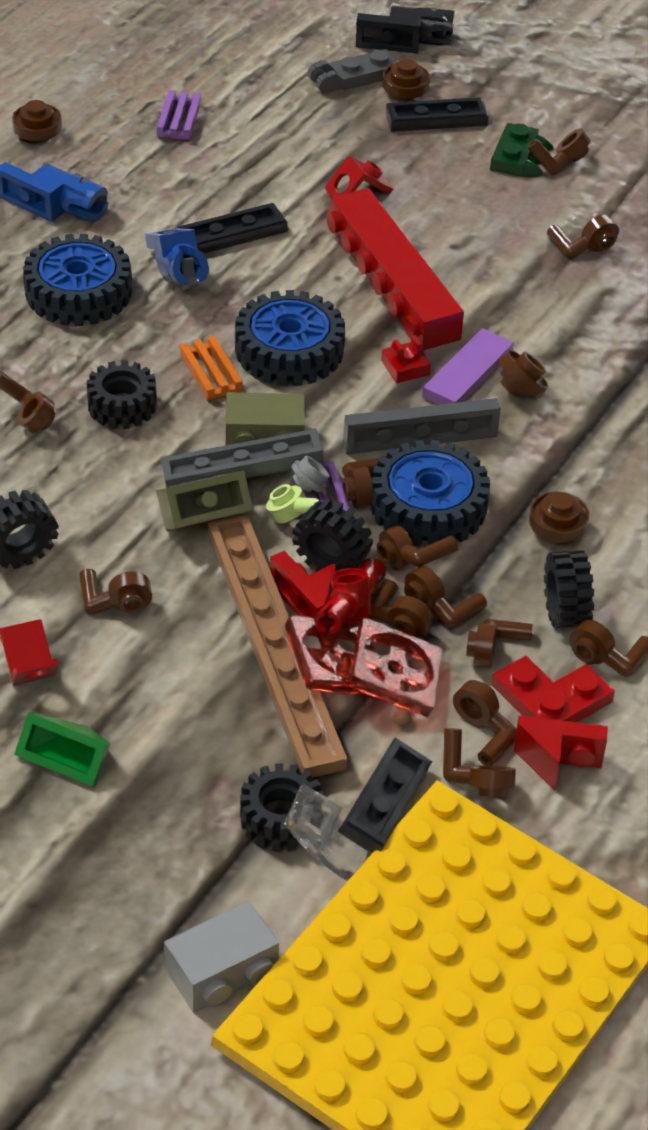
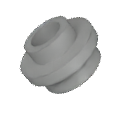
M305 456L301 461L296 460L291 467L295 473L293 479L302 489L307 492H311L313 489L322 492L326 488L325 482L330 475L315 459Z

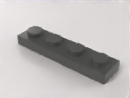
M497 398L345 415L343 445L346 454L389 450L392 448L398 449L399 445L404 443L414 447V442L423 440L425 445H430L431 440L440 441L439 444L494 438L498 434L501 408Z
M315 428L162 457L161 463L166 488L242 470H244L246 478L255 476L265 477L272 473L292 470V464L296 460L301 461L305 456H310L320 464H323L324 456Z

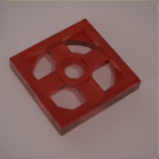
M289 616L284 627L306 689L384 696L389 688V684L364 623L345 621L337 633L330 634L329 630L326 634L317 629L314 622L315 618ZM305 636L317 637L321 649L307 648ZM337 639L352 640L358 653L346 652L339 646ZM332 653L338 656L342 663L332 661L328 654ZM348 669L365 670L366 676L352 679Z
M363 617L357 629L347 686L428 718L434 709L442 648ZM373 640L388 646L387 654L381 656L364 649L365 644ZM405 654L423 660L426 664L425 673L409 667L405 661ZM392 663L399 667L401 674L392 673L388 669L387 664ZM371 670L376 671V672H377V675L380 677V679H378V678L372 673ZM407 683L422 690L408 692L400 690V687Z

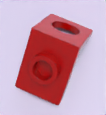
M348 155L325 186L331 197L354 192L363 181L388 194H391L394 190L383 177V171L376 164L369 160L363 163ZM348 175L350 179L349 185L344 192L339 193V181Z
M41 619L0 628V638L12 686L56 675L59 666L58 661L51 658Z

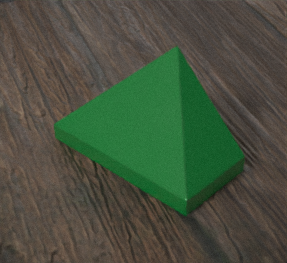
M28 712L14 755L93 787L97 785L110 743L89 726Z

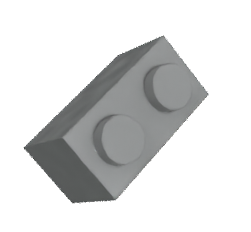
M250 901L164 941L165 970L193 1013L206 1006L221 1004L232 993L250 984L257 985L279 960V942Z

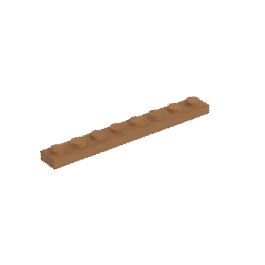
M247 513L207 521V533L301 774L307 770L312 773V778L347 770L346 754Z

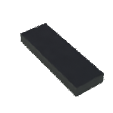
M481 97L386 103L385 112L391 132L488 126L489 118Z
M269 203L182 225L177 228L194 229L197 248L205 254L288 232V222L276 205Z
M395 737L337 832L371 854L375 850L381 851L433 761Z

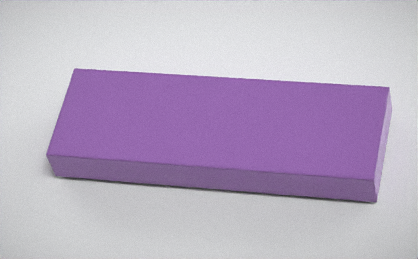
M482 328L423 387L422 397L438 405L465 402L500 366L499 359L509 349L513 350L514 342Z

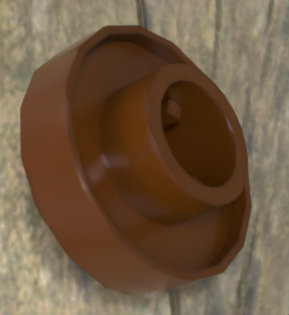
M402 59L388 66L383 71L382 87L392 96L400 99H412L426 94L429 90V72L411 59Z
M32 100L13 113V130L20 138L29 141L39 142L48 140L61 132L62 115L54 106L46 104L41 100Z
M509 349L499 359V363L503 368L500 371L503 376L501 384L513 396L518 397L521 394L528 397L530 394L539 398L549 387L543 377L546 373L545 368L528 352L524 351L520 355L514 350Z
M557 491L544 493L531 504L529 524L533 532L547 541L556 543L573 542L581 538L587 531L590 511L586 503L572 494Z

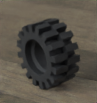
M121 360L120 366H116L115 361L108 362L107 369L100 365L97 367V373L94 371L90 373L86 383L88 411H90V416L93 419L98 418V423L102 426L109 422V428L116 429L117 424H122L123 429H129V423H134L135 427L142 425V419L148 422L151 419V413L155 414L157 405L156 379L154 374H150V369L147 367L141 369V364L134 362L132 366H128V361ZM122 393H124V394H130V395H125V396H116V394H122Z
M16 490L9 492V499L4 500L2 495L0 496V565L3 568H8L10 564L13 569L20 568L22 561L27 566L33 564L32 558L36 555L39 559L45 556L43 549L51 550L54 546L51 539L58 538L59 533L56 530L59 528L58 523L43 498L41 499L39 494L35 492L31 495L29 490H22L19 496ZM22 525H25V526H24L21 530H19L18 532L13 533V534H10V533H11L13 530H15L16 528H18V527H20V526H22Z
M325 499L322 503L321 501L315 502L292 531V534L295 535L292 539L293 545L300 546L296 552L299 556L305 555L307 557L304 562L309 567L312 563L317 566L316 572L332 564L336 565V571L358 568L372 550L373 539L369 538L372 534L370 528L362 527L366 521L362 517L356 519L353 516L356 511L351 507L345 511L343 509L344 503L339 501L334 505L329 499Z
M584 550L549 552L544 564L546 573L544 575V583L546 584L544 595L547 597L546 609L549 610L548 617L552 627H577L583 620H592V610H594L592 597L595 596L592 582L594 581L593 574H590L591 564L588 562L587 553Z
M283 763L275 764V771L270 772L268 765L261 767L260 777L253 772L248 776V783L244 782L241 788L240 817L242 830L246 829V836L250 841L257 837V846L263 849L268 842L272 843V851L280 852V844H286L288 852L296 850V841H299L303 847L310 843V836L315 838L319 833V826H322L324 797L323 791H321V784L317 779L312 781V773L307 770L302 775H299V766L291 764L290 771H283ZM284 800L296 804L299 809L290 814L280 815L269 812L264 806L273 801Z

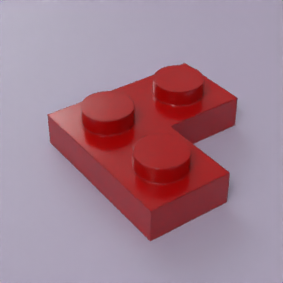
M527 656L493 673L491 685L522 716L579 722L612 703L615 690L587 664L553 682Z

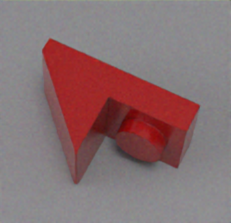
M285 550L271 556L270 571L282 600L315 637L322 635L323 633L317 629L314 619L317 612L326 605V599L332 592L330 577L331 574L336 572V565L332 564L308 575L304 566L301 563H296Z
M518 715L513 751L551 788L556 789L560 763L578 767L602 768L607 744L608 726Z

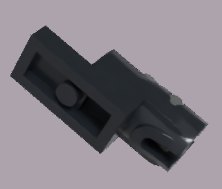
M392 5L390 16L358 13L355 47L377 50L387 49L388 51L418 54L419 44H451L455 11L434 7L412 8Z

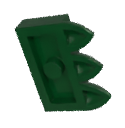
M507 123L491 158L490 170L527 178L542 176L543 171L538 166L540 162L527 146L534 139H538L547 151L553 150L554 147L545 137L539 135V129L528 127L525 124Z

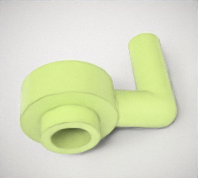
M285 484L277 487L270 493L266 509L274 522L281 524L289 522L301 514H305L319 500L307 498L300 486Z

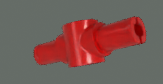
M367 558L361 563L359 568L341 569L331 574L332 592L326 599V605L317 612L314 619L319 631L327 634L330 630V634H335L340 630L344 622H358L371 616V597L375 593L376 585L386 575V567L381 560L374 558L371 562V558Z

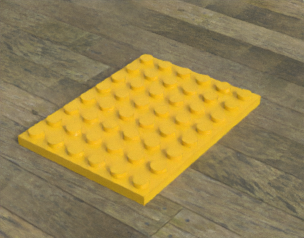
M436 780L394 828L381 851L375 850L213 1033L211 1046L332 1130H529L647 969L648 908Z

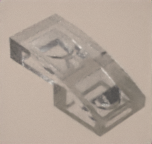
M303 783L298 789L284 824L312 856L336 875L348 881L364 863L368 851L337 832L343 823L339 819L342 807Z

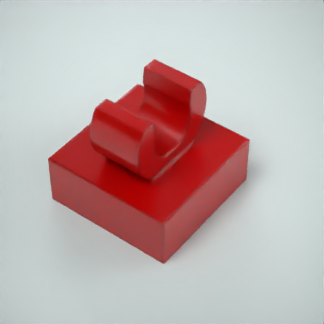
M416 335L411 336V342L401 344L397 339L392 342L391 347L382 349L381 361L396 384L431 374V362L423 352V345Z

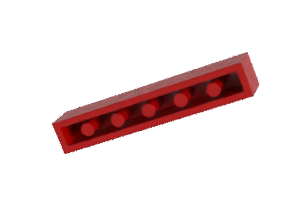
M366 188L330 197V213H327L326 217L330 232L336 234L342 242L345 252L347 254L350 253L356 261L359 271L365 274L371 281L375 293L381 295L388 304L390 313L394 317L396 316L402 323L407 336L411 338V336L416 335L423 345V351L460 341L462 339L464 310L370 189Z

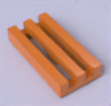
M215 336L207 337L206 344H203L201 339L193 341L194 347L190 348L187 343L180 344V356L207 401L226 396L227 392L238 393L243 391L242 379ZM200 356L207 368L208 374L215 381L218 388L214 389L195 357Z

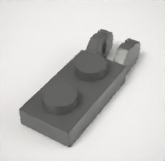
M387 49L374 50L368 54L345 57L342 60L331 63L325 60L315 64L312 63L307 73L308 77L316 82V86L321 92L328 93V91L347 90L383 81V71L388 66L397 63V61Z

